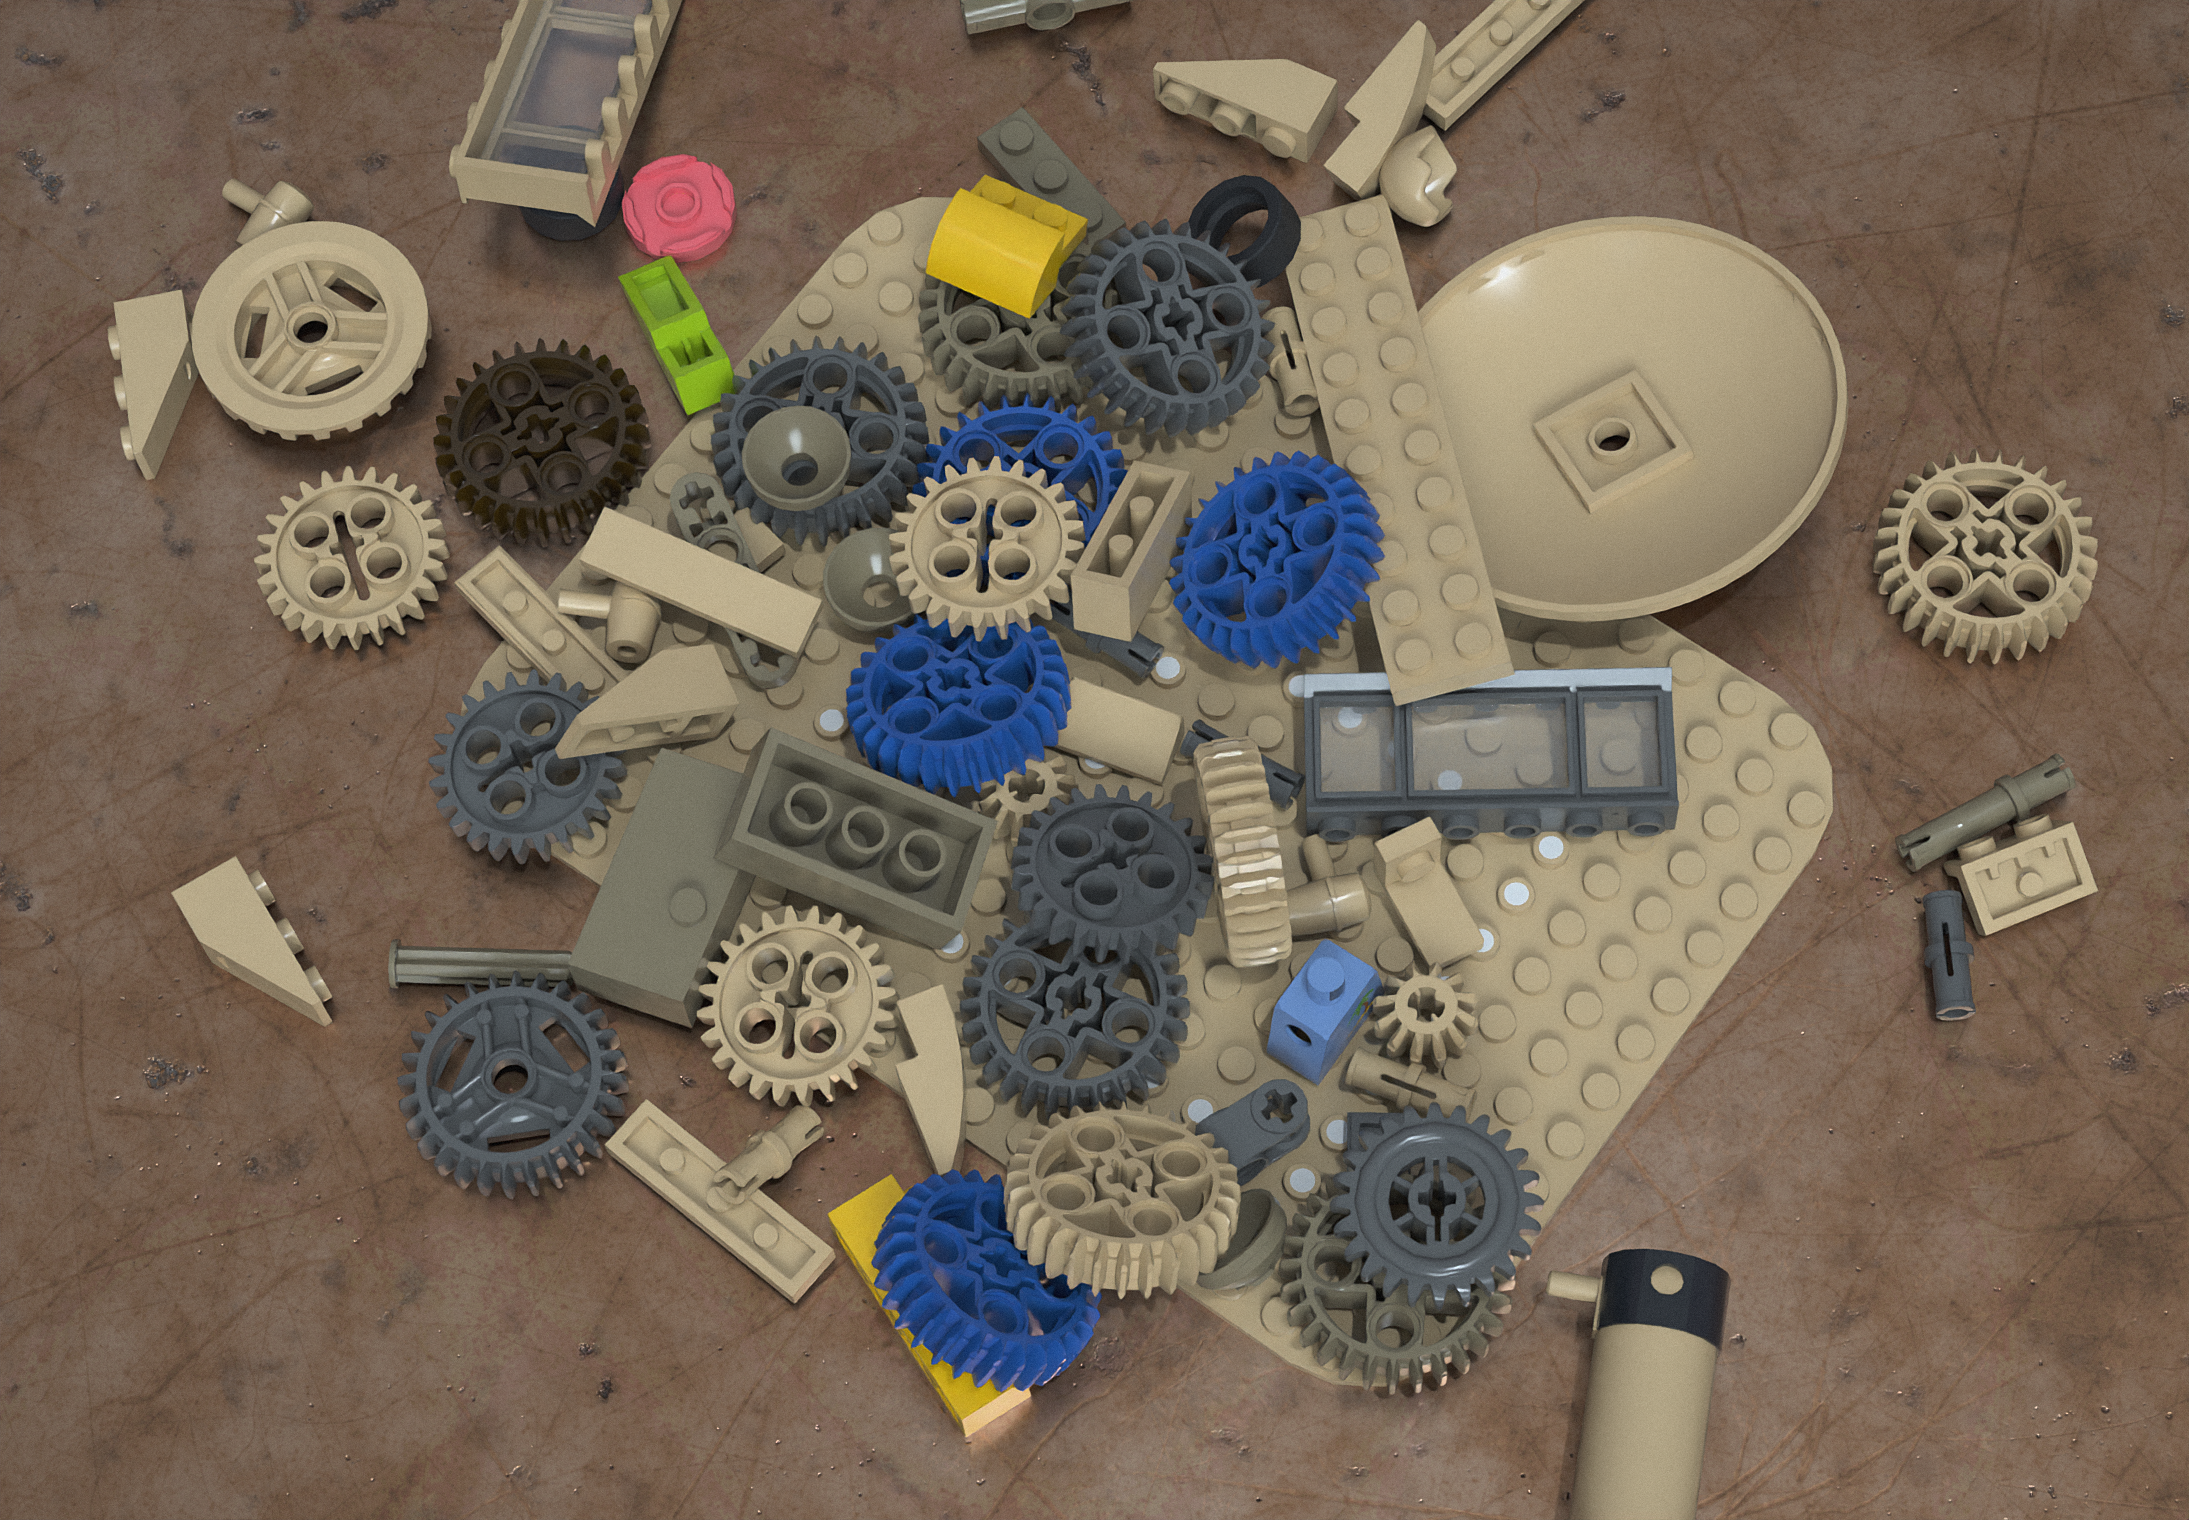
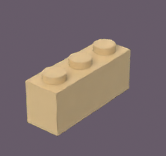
M1136 460L1133 461L1071 574L1075 630L1128 642L1132 641L1171 567L1170 560L1176 557L1180 550L1176 545V538L1187 536L1191 530L1184 519L1186 517L1192 518L1191 472Z

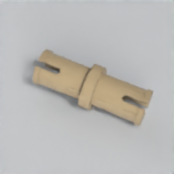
M1275 307L1267 311L1261 318L1275 323L1273 330L1265 335L1266 340L1275 345L1272 353L1267 356V364L1270 366L1269 372L1279 382L1286 411L1294 416H1305L1313 413L1320 406L1306 353L1307 349L1298 328L1295 311L1288 307ZM1287 353L1291 354L1295 369L1290 368Z
M1358 1047L1350 1062L1345 1080L1347 1085L1357 1086L1395 1101L1396 1108L1404 1111L1405 1106H1412L1414 1109L1428 1113L1430 1104L1436 1102L1440 1105L1443 1117L1450 1118L1456 1106L1462 1105L1466 1110V1122H1468L1477 1098V1090L1467 1089L1426 1073L1427 1068L1425 1065L1412 1063L1409 1067L1367 1052L1366 1049ZM1391 1076L1436 1093V1098L1433 1099L1388 1082L1386 1078Z
M797 1105L771 1129H768L766 1132L764 1130L756 1132L747 1140L745 1149L736 1158L714 1173V1182L720 1183L728 1177L716 1186L718 1193L732 1204H741L766 1180H769L772 1176L773 1179L781 1177L791 1168L792 1160L796 1155L822 1137L823 1127L817 1126L809 1132L822 1122L820 1117L810 1107Z

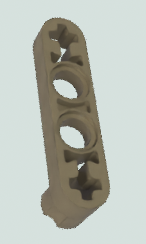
M695 472L686 474L677 480L671 489L670 503L686 542L707 550L709 545L715 541L729 540L739 550L735 563L760 573L725 494L716 479L708 474ZM696 499H708L706 504L712 519L705 523H701L693 507L687 508ZM724 519L727 520V524H722ZM725 627L743 669L751 682L761 688L773 689L781 687L791 680L796 672V657L786 653L778 658L780 668L773 672H769L765 665L754 667L753 664L761 660L755 640L748 637L744 642H741L739 638L745 637L744 635ZM770 647L771 650H772L774 653H780V652H782V651H779V650H777V649H775V648Z

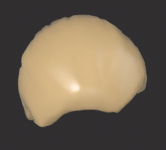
M1430 125L1401 138L1387 154L1378 177L1381 194L1388 201L1390 209L1406 221L1428 227L1442 220L1454 206L1451 199H1445L1443 193L1445 187L1456 175L1457 168L1435 128Z

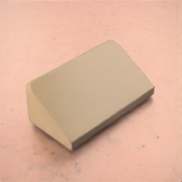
M1072 677L1069 684L1072 708L1067 712L1068 726L1063 730H1058V745L1054 747L1162 786L1185 735L1184 718L1168 710Z

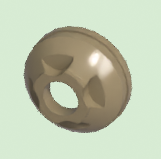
M800 405L783 407L761 418L749 431L742 450L743 470L754 492L769 505L789 511L810 510L834 498L844 487L849 477L852 461L849 438L837 419L825 411ZM797 460H807L818 468V473L810 483L794 486L783 478L785 468Z
M869 528L857 531L843 539L827 558L823 571V586L827 601L836 616L856 630L868 633H887L893 631L894 624L904 627L914 620L915 614L911 611L909 595L901 596L898 593L896 600L892 604L882 608L869 605L863 598L867 587L878 581L890 582L898 589L897 576L893 575L889 559L894 554L891 550L889 535L897 533L898 530Z
M1251 1189L1241 1193L1238 1226L1234 1241L1230 1242L1226 1258L1217 1260L1212 1273L1204 1274L1199 1272L1196 1282L1201 1287L1212 1290L1234 1288L1239 1290L1245 1286L1256 1287L1273 1274L1275 1265L1284 1255L1283 1244L1286 1234L1287 1217L1279 1201L1270 1191Z

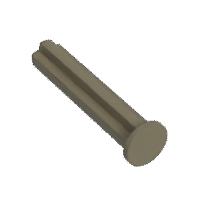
M393 939L389 952V984L391 988H399L401 982L465 984L468 981L472 984L488 985V976L492 973L496 976L500 985H510L513 972L516 970L520 972L525 986H532L538 973H542L546 977L549 987H556L562 980L571 986L574 979L568 967V961L572 952L562 950L402 946L400 939Z

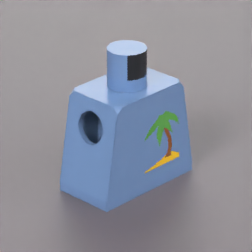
M1328 939L1321 941L1274 1008L1267 1053L1319 1086L1372 1012L1374 998L1384 995L1385 990L1378 972ZM1298 1029L1303 1030L1309 1036L1311 1043L1303 1041L1295 1035Z

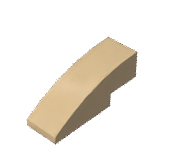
M1419 20L1414 23L1344 106V110L1355 128L1323 165L1333 182L1357 201L1375 197L1381 193L1378 177L1383 161L1392 147L1401 138L1416 131L1422 116L1432 80L1436 43L1427 26Z
M942 983L896 1001L902 1026L915 1057L895 1064L900 1088L935 1174L941 1177L952 1169L960 1173L964 1157L968 1119L966 1075L955 1018Z

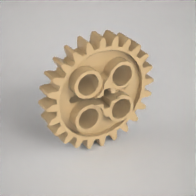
M994 456L989 469L980 471L976 460L969 458L966 474L959 475L952 466L947 465L945 466L946 482L939 484L934 479L926 477L923 479L926 497L912 493L906 496L911 513L895 514L898 532L889 535L891 550L894 553L889 559L893 575L897 576L896 582L899 594L901 596L909 595L911 611L914 614L927 609L926 614L930 627L935 628L947 618L952 637L956 638L965 626L969 625L973 626L976 641H982L987 627L995 626L998 635L1004 640L1007 639L1008 625L1010 623L1017 622L1028 633L1031 631L1029 615L1037 613L1047 620L1052 619L1050 599L1066 604L1070 601L1068 587L1065 583L1071 584V574L1085 550V545L1082 543V541L1086 540L1083 521L1078 520L1079 516L1075 500L1066 501L1064 485L1061 482L1048 487L1045 470L1040 469L1027 478L1024 461L1018 460L1011 470L1007 472L1002 471L999 456ZM990 504H997L992 520L995 540L991 541L988 553L990 574L988 590L985 593H979L981 580L983 579L980 556H984L987 547V508ZM958 517L972 518L964 524L950 523ZM1026 519L1032 521L1022 527L1010 526L1011 523L1017 520ZM950 570H966L963 574L957 577L943 576ZM1012 572L1026 573L1017 580L1003 579Z
M346 466L342 481L334 483L327 471L321 472L322 487L316 490L308 483L300 482L299 486L303 498L298 502L290 497L282 496L280 500L286 514L284 517L274 514L266 516L268 525L274 534L258 535L257 541L262 552L265 554L255 557L254 563L259 573L263 575L257 580L264 596H269L266 601L273 615L282 614L281 618L288 631L291 632L301 626L303 636L308 643L313 642L323 632L329 649H335L341 636H348L353 649L359 650L363 634L370 633L374 641L381 645L384 642L383 628L391 626L399 634H405V626L401 618L409 614L414 618L422 620L425 615L419 600H438L439 595L431 581L447 580L448 575L445 567L440 562L450 557L446 542L441 540L446 536V532L441 519H435L437 514L431 500L422 501L419 489L415 484L402 490L403 486L396 473H392L381 484L375 467L368 469L363 480H356L351 466ZM338 515L345 516L349 534L356 548L357 559L370 592V597L364 601L359 599L358 589L349 569V561L335 524V518ZM371 519H384L374 528H361L365 522ZM316 537H327L323 544L317 547H305L310 540ZM387 568H400L396 575L390 578H377ZM330 587H343L339 594L333 597H321L323 592Z
M792 905L787 906L784 923L777 924L771 915L765 911L762 913L763 930L755 933L749 926L742 923L739 925L744 942L739 947L725 940L720 943L724 952L729 957L725 964L709 961L707 967L718 979L717 984L700 985L698 991L704 998L713 1002V1005L698 1010L697 1017L702 1023L715 1025V1027L706 1031L701 1036V1039L708 1048L721 1047L713 1056L712 1061L720 1070L734 1065L728 1079L737 1088L751 1079L749 1093L757 1100L763 1098L770 1087H772L773 1100L779 1107L786 1105L792 1091L796 1092L803 1106L810 1107L813 1090L820 1089L830 1102L835 1101V1082L842 1080L853 1090L857 1089V1079L853 1071L858 1066L873 1073L877 1070L876 1065L868 1055L871 1049L889 1051L891 1048L888 1041L880 1034V1029L898 1027L899 1021L895 1015L884 1010V1007L895 1004L896 1001L900 1000V996L895 989L881 986L890 982L896 975L889 964L876 965L885 954L878 943L863 947L868 934L861 925L854 927L845 934L847 921L839 912L830 919L827 925H824L823 913L818 906H812L806 921H801ZM807 954H812L813 960L808 965L804 979L801 968L803 958ZM775 960L788 962L786 975L780 981L774 984L761 982L762 972L769 963ZM835 969L848 971V980L840 990L834 993L821 991L822 980L828 972ZM803 993L810 1002L809 1008H798L794 1019L787 1010L788 1005H798ZM768 1019L776 1021L775 1032L768 1041L762 1044L749 1042L750 1031L757 1022ZM827 1028L836 1030V1040L829 1050L822 1053L809 1051V1042L817 1031ZM793 1034L795 1042L794 1055L790 1059H785L784 1053L789 1047Z

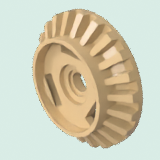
M308 221L273 229L255 237L235 250L218 266L204 286L195 307L191 330L192 351L196 366L207 390L213 399H216L222 405L225 412L234 420L240 418L248 423L251 430L261 434H265L268 430L277 432L282 439L297 440L298 435L312 434L316 440L330 438V431L346 427L349 432L362 428V420L374 413L381 417L391 409L390 401L398 393L405 395L413 385L412 376L417 368H423L427 358L425 348L427 340L431 339L432 331L429 318L430 307L417 272L409 260L384 238L358 226L340 222ZM331 286L352 289L364 294L377 304L370 312H365L329 288ZM263 314H268L260 357L245 358L248 339L254 326ZM321 321L328 325L327 333L319 341L305 343L297 338L299 329L307 322ZM362 372L355 380L339 389L308 396L312 392Z

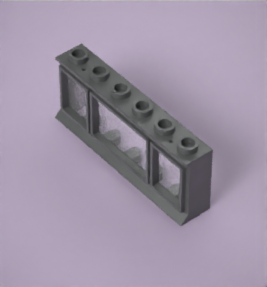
M1672 667L1514 670L1515 675L1395 706L1386 672L1304 674L1306 836L1319 834L1320 838L1331 842L1348 841L1356 835L1381 834L1385 838L1429 816L1439 833H1442L1446 838L1455 840L1474 838L1479 833L1504 832L1506 836L1511 838L1526 839L1535 837L1541 832L1566 831L1570 836L1587 838L1597 836L1603 831L1628 830L1632 835L1648 837L1661 834L1665 830H1673L1676 825L1679 800L1672 702Z

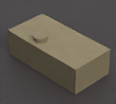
M771 727L751 750L713 858L940 950L962 931L998 821Z
M661 747L568 961V967L579 991L690 1028L693 1027L697 1011L700 1010L704 1001V997L698 991L699 986L711 984L714 977L707 965L709 961L720 963L724 953L720 943L723 940L729 941L756 877L754 874L713 858L739 787L742 773Z

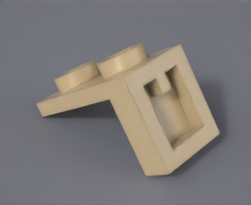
M1430 816L1374 842V872L1428 969L1436 961L1443 968L1481 950L1484 946V938L1440 861L1441 835Z

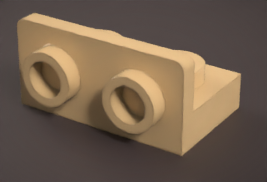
M2049 814L2037 815L2013 825L2016 834L1998 842L1994 841L1993 836H1985L1959 846L1957 850L1960 857L1943 863L1947 875L1958 878L1979 935L1987 936L2098 891L2073 822L2050 820Z

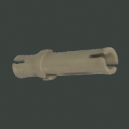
M2057 753L2013 778L2005 774L1995 780L1994 788L1904 835L1897 836L1895 843L1902 858L1910 856L1911 859L1907 860L1905 864L1911 871L1916 872L1922 866L2010 820L2018 823L2027 819L2031 809L2065 791L2074 789L2076 785L2074 776L2069 767L2062 771L2059 767L2065 764V760Z

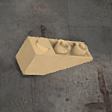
M1288 59L1157 62L1153 68L1155 99L1161 101L1167 109L1181 115L1189 113L1206 120L1224 134L1230 136L1241 135L1262 144L1272 154L1283 158L1291 156L1308 163L1337 112L1338 80Z
M182 289L113 302L116 325L108 326L107 329L113 358L115 361L121 360L123 375L114 376V387L120 409L127 410L129 425L120 428L123 450L128 461H137L146 480L155 479L199 374L191 341L193 312Z
M235 856L171 892L213 964L324 1027L332 1023L323 1002L333 996L315 966L303 971L294 954L303 950L304 947L286 917L275 923L266 906L276 900L258 869L247 875Z

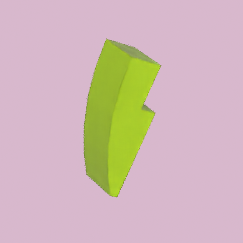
M668 255L618 276L621 287L649 345L687 416L720 402L721 394L723 393L735 394L732 383L733 375L735 374L728 355L712 331L704 308L672 256Z

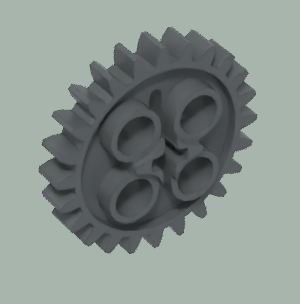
M531 670L526 685H519L512 672H508L505 678V689L497 691L488 680L484 681L483 690L486 698L478 702L467 694L462 696L463 702L468 709L465 716L449 712L445 716L454 729L453 734L442 733L435 734L434 740L440 749L446 752V754L430 757L428 761L433 770L441 774V776L429 781V785L435 795L443 797L436 804L437 809L444 818L452 817L448 825L457 837L468 833L466 840L476 852L488 843V850L497 861L503 858L509 847H511L513 855L519 864H525L530 848H536L545 862L550 861L551 844L559 842L568 853L573 852L572 834L578 831L583 836L592 839L595 835L588 821L593 816L602 820H610L611 815L602 803L604 798L621 799L623 795L618 785L610 779L627 775L628 771L622 760L614 758L627 750L559 759L555 751L556 746L576 715L600 697L595 696L587 700L589 693L580 681L567 691L566 681L561 673L557 672L550 679L547 686H544L537 670ZM546 719L555 720V724L549 732L541 736H531V731L537 723ZM491 747H501L500 753L493 761L486 764H477V758L484 750ZM532 760L534 768L524 773L522 765ZM580 769L579 776L571 784L566 786L555 785L558 776L565 770ZM483 785L488 786L485 792H480V788ZM517 796L526 797L525 803L518 811L511 814H501L502 807L509 799Z
M1096 784L1094 797L1086 799L1082 792L1077 788L1071 789L1068 806L1061 800L1051 797L1047 814L1034 810L1031 814L1030 827L1020 828L1018 843L1013 850L1011 889L1019 891L1017 906L1019 911L1033 910L1030 924L1032 929L1051 925L1050 944L1054 945L1068 937L1073 940L1072 955L1074 956L1079 955L1086 946L1095 947L1096 960L1101 963L1106 958L1108 950H1117L1120 959L1126 964L1129 963L1131 951L1135 948H1139L1149 960L1153 959L1157 941L1171 950L1176 949L1179 933L1192 936L1197 918L1204 919L1214 883V877L1211 876L1213 857L1204 854L1206 837L1200 835L1190 836L1193 820L1189 817L1174 822L1172 817L1175 804L1172 802L1163 805L1158 810L1151 807L1152 793L1149 791L1143 794L1138 802L1130 800L1129 790L1125 785L1121 786L1116 798L1108 797L1101 784Z

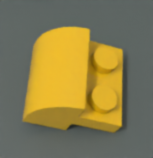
M984 175L970 192L960 188L948 205L931 244L926 274L1030 319L1056 287L1059 268L1085 238L1088 219L1068 211L1057 204H1052L1015 188L1006 182Z

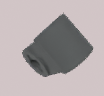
M1274 1079L1264 1083L1229 1107L1218 1110L1196 1125L1195 1135L1211 1133L1215 1139L1212 1148L1223 1147L1228 1150L1229 1164L1237 1167L1238 1184L1241 1187L1255 1178L1264 1168L1294 1149L1299 1148L1306 1141L1310 1133L1308 1101L1304 1091L1296 1083L1286 1079ZM1279 1109L1284 1115L1291 1114L1292 1119L1289 1122L1283 1123L1278 1117L1271 1118L1270 1113L1273 1110Z

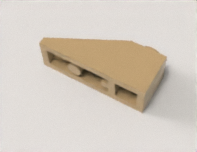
M686 644L671 645L659 651L576 715L556 746L555 751L559 759L717 737L740 703L713 644L688 647Z

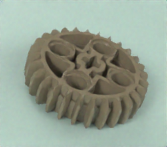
M1086 230L1085 238L1059 268L1056 287L1030 319L979 296H976L978 299L976 302L962 307L953 313L955 302L963 289L926 274V290L920 292L919 297L921 310L918 317L919 329L923 336L924 352L926 356L931 357L932 369L935 375H945L948 390L955 391L962 387L963 397L967 405L971 404L979 396H983L984 404L990 412L1000 403L1003 394L1007 397L1011 407L1022 406L1026 393L1030 395L1033 406L1040 408V405L1045 404L1047 399L1052 396L1055 400V410L1057 413L1061 412V399L1068 396L1077 405L1081 406L1083 402L1082 388L1086 386L1091 389L1094 383L1089 376L1078 379L1073 378L1074 373L1083 365L1080 357H1067L1059 363H1049L1044 360L1052 355L1064 356L1065 351L1076 342L1075 338L1059 333L1062 326L1072 319L1060 311L1062 304L1071 296L1065 288L1068 282L1077 275L1075 269L1087 255L1090 256L1091 250L1103 238L1089 244L1088 231ZM1115 276L1111 279L1103 294L1102 305L1104 309L1123 305L1116 288ZM999 314H1000L1001 330H1000V323H999ZM1107 330L1111 342L1123 349V343L1119 336ZM973 338H982L987 340L986 342L978 346H969L964 344L966 341ZM1019 360L1026 372L1001 370V368Z
M1424 1164L1418 1175L1408 1174L1407 1170L1400 1177L1413 1184L1416 1178L1425 1173ZM1348 1168V1172H1354L1353 1169ZM1449 1170L1448 1173L1455 1177V1172ZM1329 1176L1326 1180V1193L1329 1200L1326 1201L1314 1193L1309 1194L1307 1197V1207L1314 1217L1297 1212L1294 1214L1292 1227L1301 1236H1285L1283 1244L1284 1253L1294 1258L1283 1259L1279 1262V1275L1281 1278L1293 1280L1280 1287L1281 1300L1287 1303H1298L1288 1309L1287 1320L1289 1325L1295 1326L1308 1323L1300 1334L1302 1347L1306 1348L1321 1341L1322 1344L1317 1354L1319 1365L1324 1366L1335 1356H1338L1340 1358L1338 1377L1341 1381H1344L1355 1367L1362 1370L1363 1388L1365 1390L1370 1389L1377 1374L1386 1376V1384L1390 1394L1396 1392L1399 1377L1409 1376L1414 1391L1419 1393L1422 1390L1423 1373L1430 1371L1439 1385L1444 1386L1447 1383L1446 1364L1452 1362L1458 1370L1466 1374L1470 1369L1467 1349L1481 1357H1485L1489 1352V1342L1482 1332L1496 1337L1502 1334L1503 1320L1493 1313L1509 1314L1511 1312L1512 1297L1500 1291L1513 1290L1516 1277L1513 1281H1509L1503 1275L1493 1271L1494 1295L1488 1297L1475 1284L1471 1287L1470 1304L1467 1307L1462 1306L1456 1293L1451 1289L1447 1290L1444 1306L1440 1311L1435 1309L1430 1290H1424L1416 1306L1411 1308L1408 1305L1407 1285L1403 1283L1390 1297L1385 1298L1383 1296L1385 1273L1381 1272L1372 1277L1368 1284H1361L1362 1262H1366L1368 1257H1360L1352 1262L1345 1260V1249L1356 1237L1337 1239L1334 1234L1328 1235L1335 1225L1347 1216L1342 1213H1332L1330 1202L1333 1198L1348 1193L1335 1188L1333 1177ZM1434 1181L1432 1201H1429V1207L1444 1214L1442 1201H1438L1439 1182ZM1392 1187L1389 1206L1399 1203L1407 1205L1408 1199ZM1476 1188L1466 1197L1465 1212L1482 1220L1485 1204L1475 1209L1472 1208L1476 1197ZM1411 1229L1402 1231L1403 1234L1419 1244L1426 1245V1242L1416 1237ZM1461 1229L1466 1237L1474 1232L1473 1230ZM1449 1241V1245L1456 1244L1460 1241ZM1509 1255L1511 1261L1513 1262L1514 1256ZM1337 1261L1347 1266L1350 1273L1341 1281L1329 1282L1319 1277L1316 1270L1325 1262ZM1324 1307L1367 1309L1365 1343L1356 1341L1342 1331L1330 1318ZM1425 1313L1467 1314L1461 1324L1448 1336L1435 1344L1423 1346ZM1395 1325L1407 1330L1412 1339L1402 1347L1392 1348L1380 1342L1377 1335L1387 1326Z

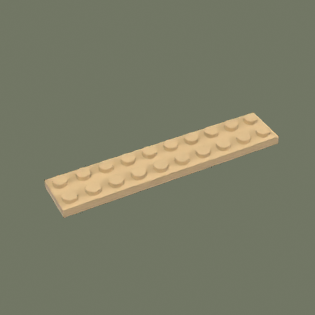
M1382 194L1299 217L1301 220V241L1294 258L1285 270L1303 341L1307 349L1306 353L1314 385L1317 389V397L1334 464L1343 468L1368 493L1367 495L1371 498L1370 502L1380 514L1379 520L1376 523L1383 530L1385 537L1376 544L1383 551L1385 558L1370 565L1379 574L1380 580L1366 583L1365 589L1370 597L1369 605L1395 706L1515 675L1388 201Z

